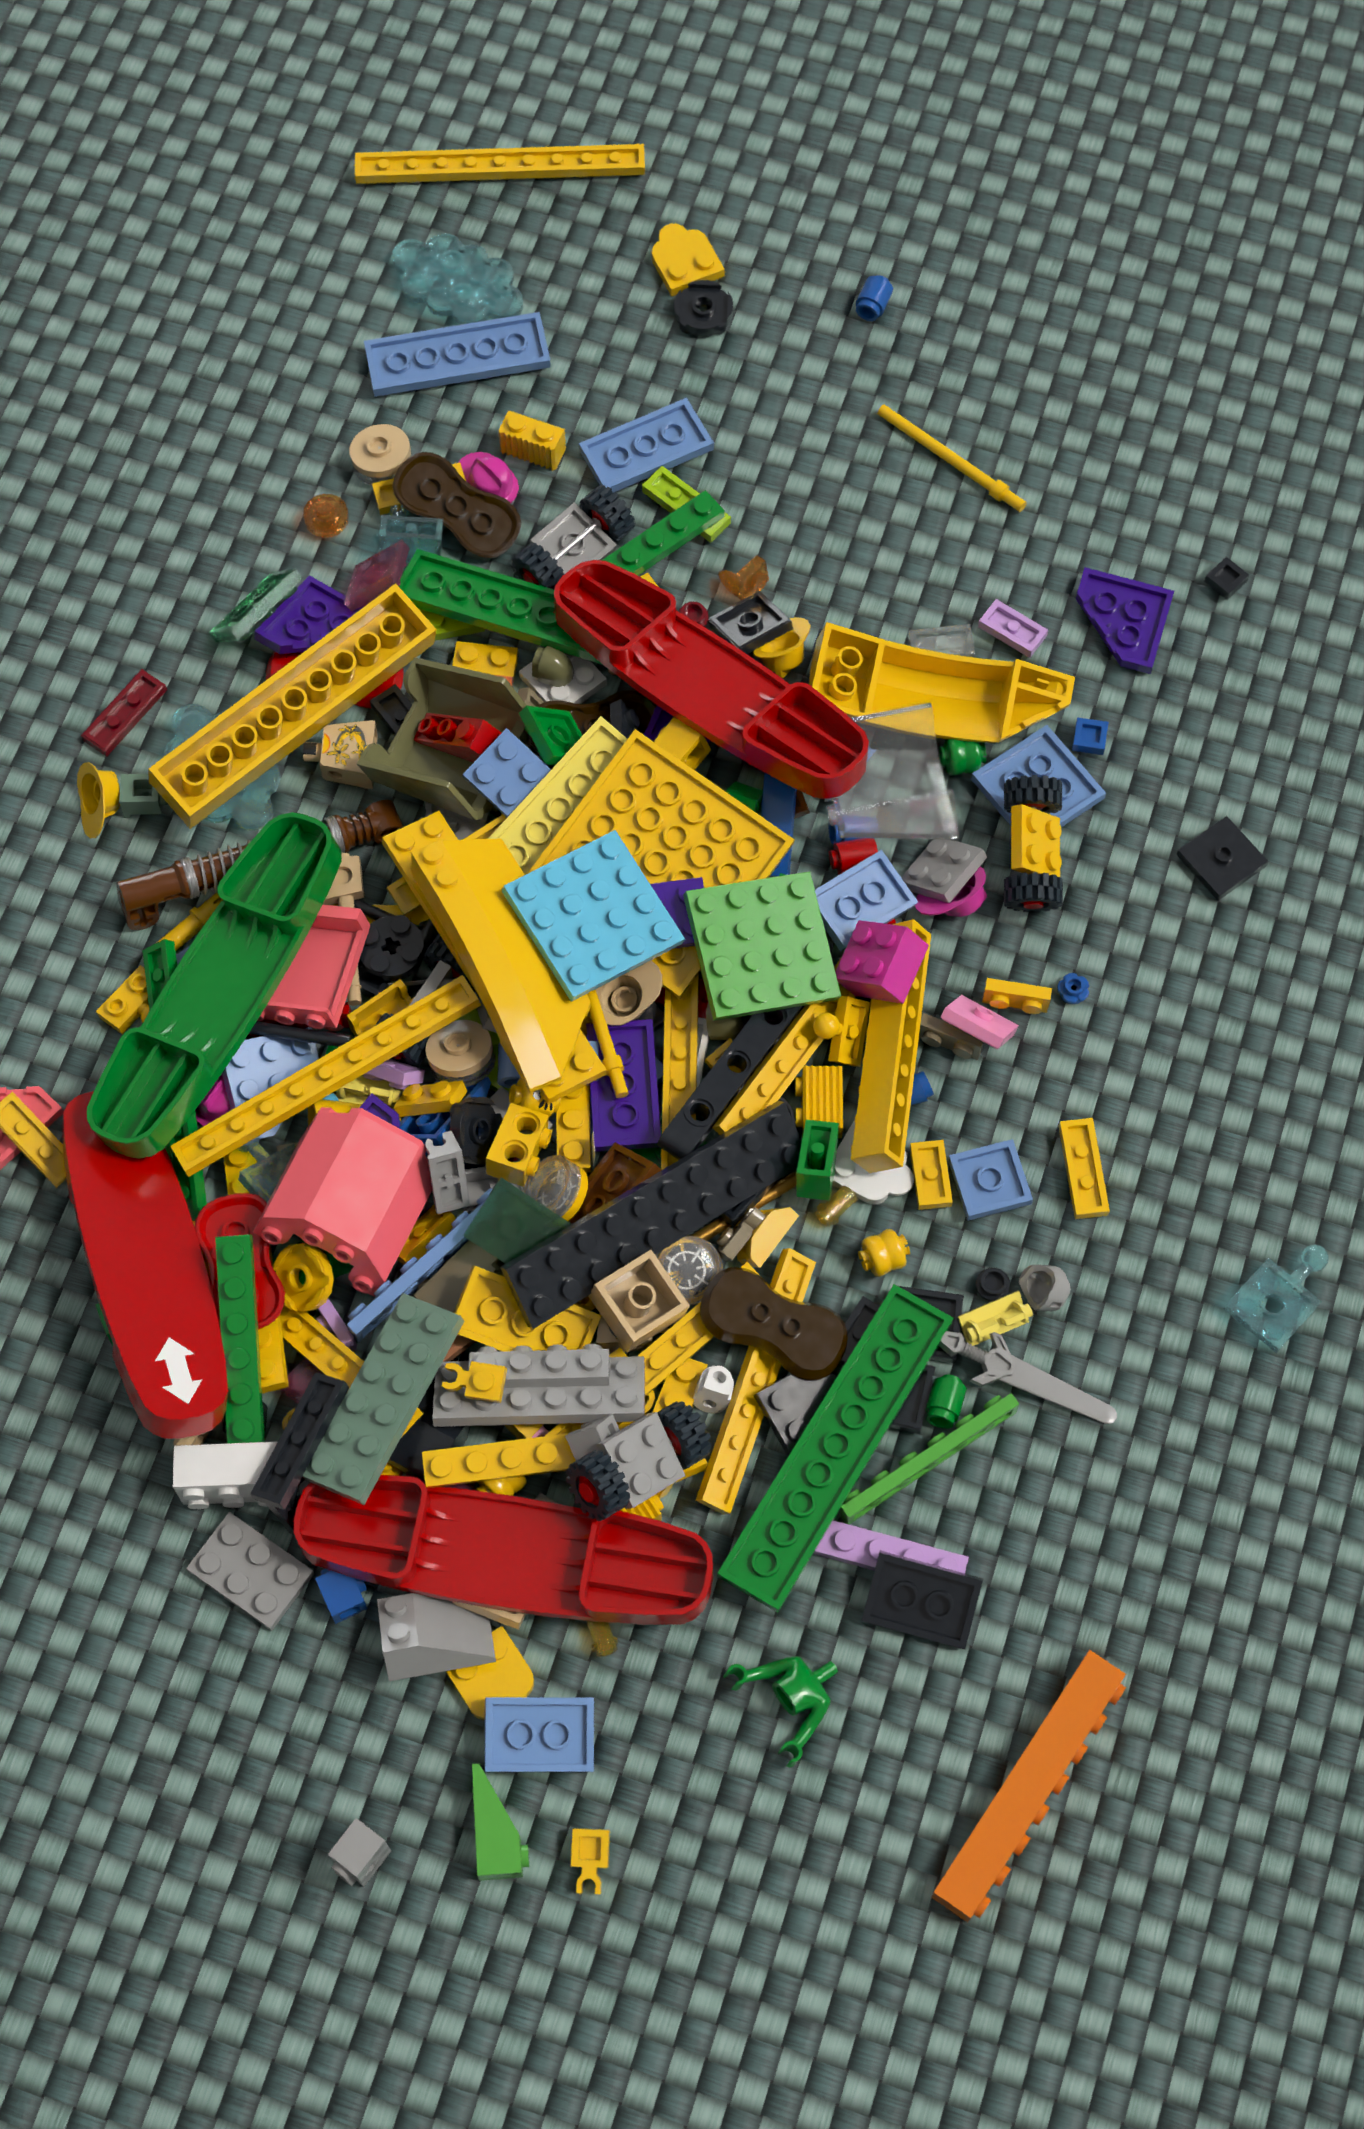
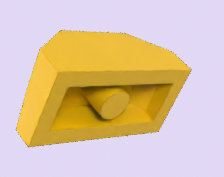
M791 1207L760 1210L766 1217L753 1230V1235L737 1254V1260L742 1265L746 1262L756 1268H760L799 1217Z

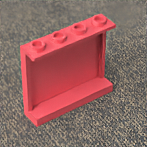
M322 905L293 962L257 1021H263V1019L275 1020L284 1025L299 1023L306 1024L315 1029H323L324 1027L337 1028L371 926L361 909Z

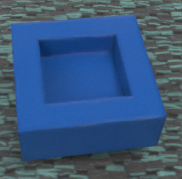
M1077 717L1072 751L1103 755L1109 722Z

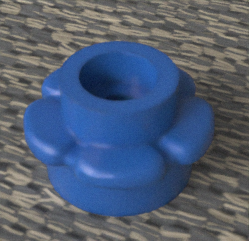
M1069 973L1058 983V993L1061 999L1068 1004H1078L1089 995V982L1083 976L1079 977L1075 973ZM1071 986H1076L1077 989L1072 990Z

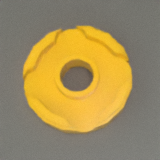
M307 1243L288 1245L279 1252L273 1269L276 1271L284 1288V1305L291 1310L304 1312L316 1310L325 1304L332 1292L334 1280L332 1266L326 1254L318 1247L308 1245ZM300 1269L303 1270L306 1276L304 1286L299 1281Z

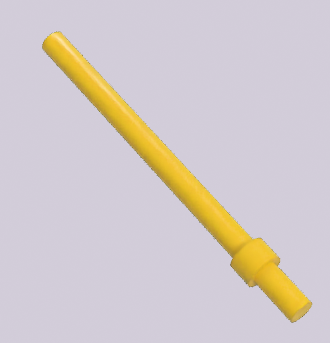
M885 404L879 408L877 412L879 416L987 489L991 497L999 502L1003 500L1019 512L1023 511L1027 502L1011 492L1007 484L1001 480L995 481Z
M595 989L587 993L591 1002L589 1009L590 1017L604 1059L602 1063L606 1068V1075L610 1076L616 1098H623L629 1094L622 1073L624 1065L621 1056L616 1054Z

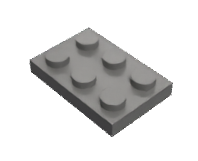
M231 1512L226 1515L186 1568L190 1574L271 1631L315 1574L312 1569Z

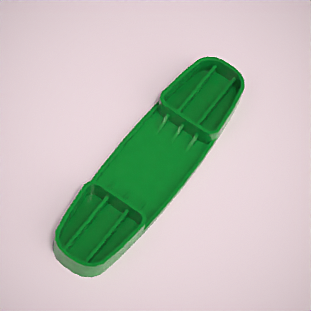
M291 812L278 815L267 822L219 882L217 893L222 901L177 965L150 1009L142 1026L131 1028L121 1036L87 1106V1121L91 1129L113 1151L127 1157L140 1159L153 1156L163 1150L190 1118L246 1039L311 929L342 862L341 849L326 824L316 818L300 813Z

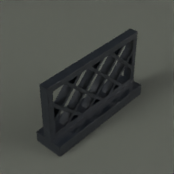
M317 1372L314 1373L250 1493L256 1501L265 1503L292 1535H295L294 1517L299 1498L304 1488L310 1484L302 1476L349 1389L345 1381ZM298 1484H300V1493L297 1496Z

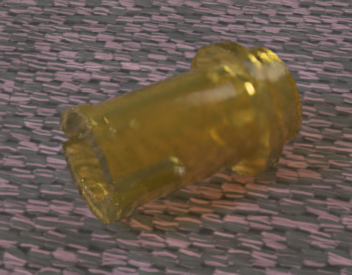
M842 1185L830 1198V1201H827L825 1204L820 1203L817 1206L818 1210L815 1212V1216L826 1227L836 1225L839 1222L838 1218L853 1203H856L858 1198L849 1187Z
M586 1621L593 1640L591 1645L592 1651L596 1652L598 1657H605L615 1653L618 1650L616 1645L619 1641L617 1637H613L609 1622Z

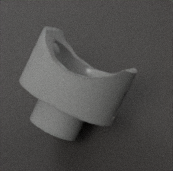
M1030 1265L1023 1270L1019 1278L1021 1289L1035 1311H1057L1064 1305L1070 1295L1071 1289L1066 1274L1057 1266Z

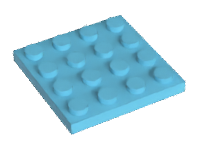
M616 830L504 885L502 888V893L571 1002L681 945L685 940Z

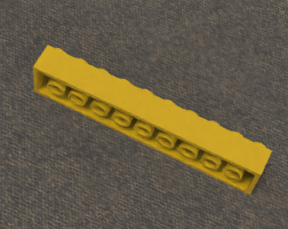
M395 583L148 768L149 783L191 829L410 663L414 657H418L434 644L437 629Z

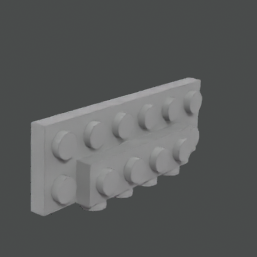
M587 1344L580 1350H567L563 1345H551L547 1350L533 1351L530 1347L521 1345L516 1346L512 1351L498 1352L494 1347L485 1346L481 1347L478 1352H469V1361H443L435 1375L432 1417L434 1427L588 1423L613 1414L616 1422H635L645 1416L644 1356L609 1357V1349H602L597 1344ZM471 1361L505 1366L507 1374L501 1403L466 1398L464 1396L466 1388L464 1387L455 1392L444 1389L442 1382L452 1383L457 1379V1372L446 1370L445 1365L447 1363H456L464 1371H469Z

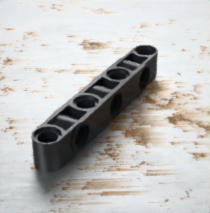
M804 1006L753 1014L659 1138L657 1146L678 1160L698 1149L712 1131V1127ZM765 1019L775 1020L777 1025H771ZM729 1066H736L742 1072L735 1073L729 1069ZM699 1114L705 1121H696L691 1115Z

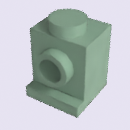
M121 774L119 803L124 818H130L133 814L162 813V805H168V803L149 783V774Z

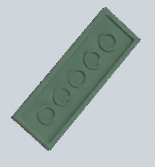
M402 1293L302 1477L306 1481L364 1505L460 1331L464 1323L460 1315Z

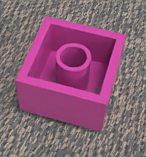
M858 920L835 971L837 981L854 996L904 1004L929 945L906 926Z

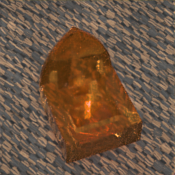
M758 555L751 559L736 574L727 570L718 572L719 579L725 588L740 600L762 590L769 581L766 560Z

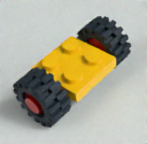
M1024 775L1021 778L1013 777L1012 780L1008 779L1004 782V810L1011 813V869L1021 872V875L1014 874L1012 877L1008 876L1004 879V906L1007 909H1014V911L1023 910V912L1056 910L1063 905V879L1060 877L1062 865L1060 836L1062 830L1060 818L1050 815V812L1057 813L1058 810H1062V781L1057 780L1055 777L1048 778L1045 775L1042 777H1038V775H1032V777Z

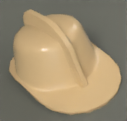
M652 960L596 989L608 1025H624L639 1018L657 999L663 985L662 974L659 967Z

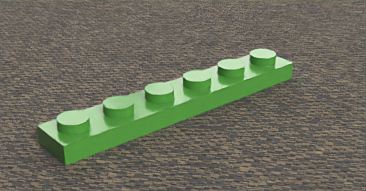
M1012 1393L1003 1399L1000 1395L992 1398L983 1406L985 1411L976 1417L972 1414L965 1416L955 1425L957 1428L955 1431L947 1436L944 1432L938 1434L927 1443L928 1449L919 1455L916 1451L908 1454L899 1462L901 1467L892 1473H889L887 1470L881 1472L871 1480L872 1486L862 1493L859 1489L851 1492L844 1505L841 1506L839 1516L845 1524L850 1525L1016 1414L1019 1402Z

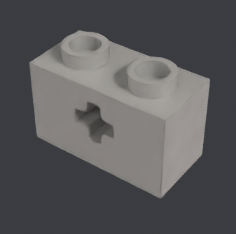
M355 1818L328 1855L334 1862L331 1868L341 1879L350 1886H353L357 1881L364 1887L390 1854L391 1850L383 1838Z

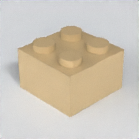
M649 1250L594 1284L591 1290L592 1294L589 1295V1298L626 1352L631 1351L680 1320L690 1307L652 1250Z

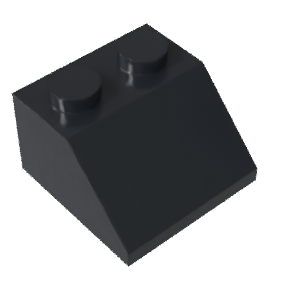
M426 1391L418 1406L423 1415L401 1437L388 1461L391 1465L420 1479L423 1483H425L422 1452L462 1447L468 1438L470 1426L434 1427L432 1419L434 1394Z

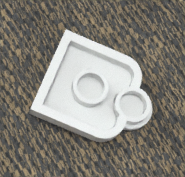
M853 1121L837 1149L833 1186L872 1205L884 1202L889 1195L901 1196L908 1193L913 1186L914 1176L911 1169L906 1166V1151L903 1167L868 1173L851 1160V1146L855 1129V1121Z

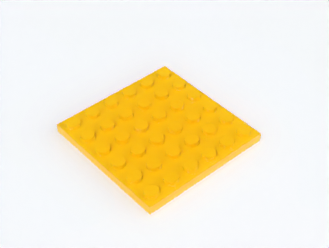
M635 729L528 873L616 830L650 884L702 877L704 888L769 878L792 847L795 839ZM695 946L671 949L652 959L661 971L662 987L679 999L701 971Z

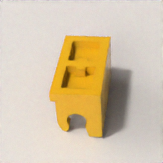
M401 979L347 1015L350 1030L355 1037L374 1027L383 1014L395 1015L410 1005L414 998L411 999L406 985Z

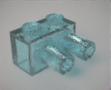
M398 505L390 508L389 515H381L379 564L408 565L417 549L442 556L443 519L424 516L408 517L409 511L403 506H400V512H397Z

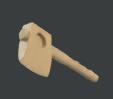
M341 853L342 862L323 905L338 904L341 907L355 908L354 900L364 898L361 861L359 856ZM358 965L347 995L348 1004L351 1006L361 1004Z

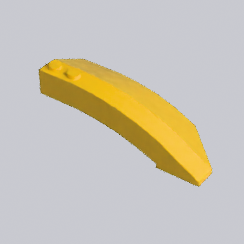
M826 622L816 640L809 685L840 708L850 718L928 737L999 743L1067 708L1071 704L1075 677L1016 659L1014 662L980 659L915 648Z
M502 838L440 840L412 851L413 878L456 949L500 1038L501 1046L527 1089L532 1093L561 1081L569 1055L572 1054L583 1020L587 1017L591 1007V1002L587 994L572 1002L570 1001L502 893L504 885L525 875Z

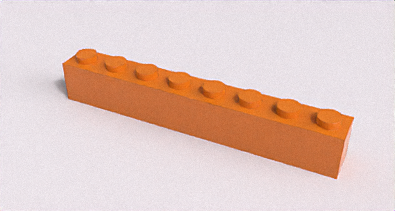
M1088 1651L933 1892L931 1898L967 1923L973 1915L980 1919L991 1902V1899L985 1895L992 1884L998 1887L1001 1886L1011 1868L1005 1865L1012 1853L1020 1856L1031 1839L1025 1834L1032 1822L1039 1826L1050 1809L1049 1806L1044 1804L1050 1793L1053 1792L1058 1795L1069 1779V1776L1064 1774V1771L1070 1762L1078 1765L1087 1751L1088 1746L1083 1743L1089 1732L1097 1735L1106 1721L1107 1716L1102 1714L1108 1702L1116 1705L1125 1691L1126 1687L1121 1684L1126 1676L1124 1672L1093 1651Z

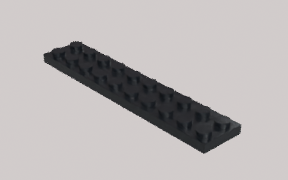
M778 1100L501 1266L500 1268L527 1327L532 1329L538 1327L592 1294L591 1290L594 1284L644 1253L652 1250L656 1255L795 1170L798 1166L802 1142L786 1103Z

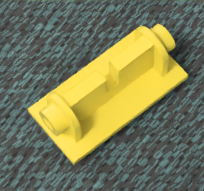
M360 1076L336 1090V1096L342 1102L363 1104L369 1095L373 1093L396 1111L394 1105L401 1097L404 1089L393 1088L389 1086V1081L370 1080Z
M1016 1291L958 1316L966 1343L968 1342L975 1346L991 1339L989 1334L993 1332L1003 1334L1028 1323V1318L1033 1316V1312L1028 1303L1023 1304L1020 1292Z

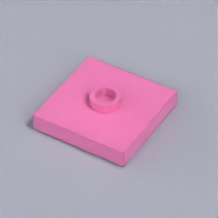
M963 995L945 1007L941 1015L942 1020L995 1049H999L1012 1038L1019 1026Z

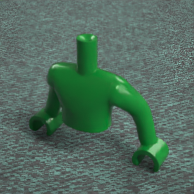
M798 1656L779 1659L747 1670L740 1664L731 1665L723 1677L725 1678L730 1674L738 1677L739 1681L734 1684L732 1690H739L747 1682L768 1679L785 1673L772 1684L773 1692L781 1705L792 1716L805 1709H811V1712L793 1739L785 1742L778 1751V1755L784 1751L791 1752L794 1758L786 1766L788 1768L794 1767L802 1756V1747L813 1735L830 1706L831 1699L821 1684L838 1673L836 1665L829 1661L812 1672L802 1658Z

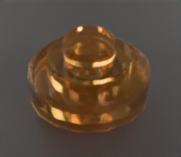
M320 494L307 502L304 507L303 518L306 528L312 534L329 538L338 535L346 528L349 513L346 503L340 497L333 494Z

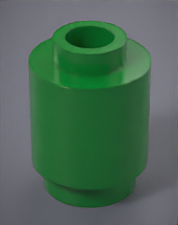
M945 1374L934 1379L925 1408L927 1413L926 1420L931 1425L949 1429L953 1427L954 1422L958 1421L967 1391L960 1378Z

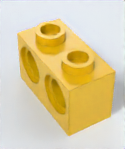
M510 1103L486 1157V1174L524 1187L528 1177H534L540 1163V1158L537 1156L540 1149H546L550 1142L552 1130L548 1129L549 1115ZM531 1130L533 1131V1133L522 1134L520 1133V1131ZM517 1157L521 1159V1161L510 1162L507 1159Z

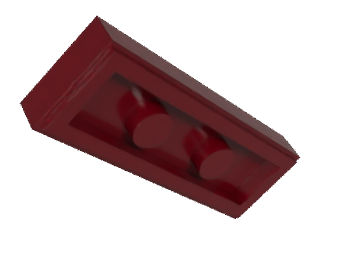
M141 669L81 735L82 740L107 757L167 691L166 685Z

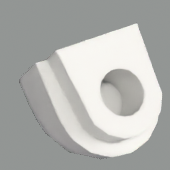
M712 1366L703 1371L696 1385L693 1397L694 1406L699 1410L707 1413H720L727 1408L731 1401L734 1380L726 1368Z

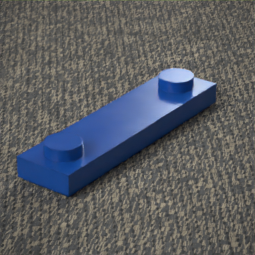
M765 773L761 817L793 838L797 789ZM792 847L769 878L777 877L780 873L790 875Z

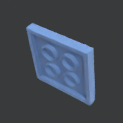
M1045 725L972 773L971 780L1010 826L1011 813L1004 810V782L1008 779L1012 780L1013 777L1021 778L1024 775L1027 777H1032V775L1042 777L1045 775L1048 778L1055 777L1057 780L1062 781V810H1058L1057 813L1050 812V815L1060 818L1061 827L1105 799L1106 795L1102 787L1048 725Z

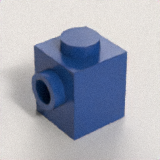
M323 1569L321 1576L315 1578L335 1624L368 1609L361 1592L367 1590L363 1580L345 1576L328 1569Z

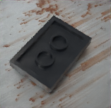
M880 1550L862 1621L965 1649L983 1578Z

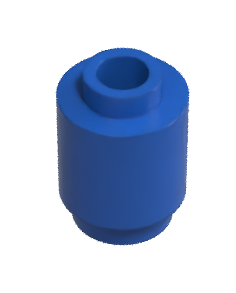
M877 275L866 279L856 300V313L862 319L875 321L883 314L893 293V287L887 278Z

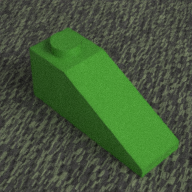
M472 1764L479 1881L523 1878V1867L530 1866L528 1844H521L518 1831L480 1764Z

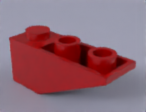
M426 713L418 725V731L413 740L422 745L474 763L501 732L484 719Z

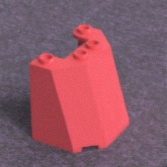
M321 1107L300 1138L253 1232L261 1236L267 1243L273 1245L287 1243L293 1234L301 1237L308 1245L319 1247L332 1254L338 1261L353 1265L348 1275L353 1287L361 1293L375 1296L374 1292L386 1282L432 1192L428 1159L425 1156L426 1146L420 1139L363 1108H351L349 1113H337L332 1108Z

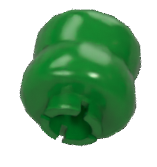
M945 739L944 747H939V753H942L938 754L940 766H945L947 773L955 776L963 772L972 774L981 768V763H986V757H983L986 756L984 743Z

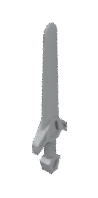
M946 1331L940 1341L939 1347L950 1356L962 1353L961 1355L965 1354V1357H971L972 1360H977L978 1363L982 1364L981 1367L984 1373L970 1380V1382L978 1386L1000 1380L1104 1424L1114 1423L1117 1419V1412L1111 1405L1011 1355L1000 1334L995 1332L989 1334L993 1349L988 1352L981 1351V1348L978 1349V1347L975 1348L974 1345L966 1343L962 1333Z

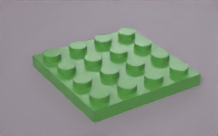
M810 871L689 890L683 894L713 1021L838 1000L841 997Z

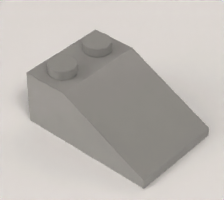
M415 1593L377 1599L382 1650L389 1681L496 1662L490 1618L453 1604V1601Z

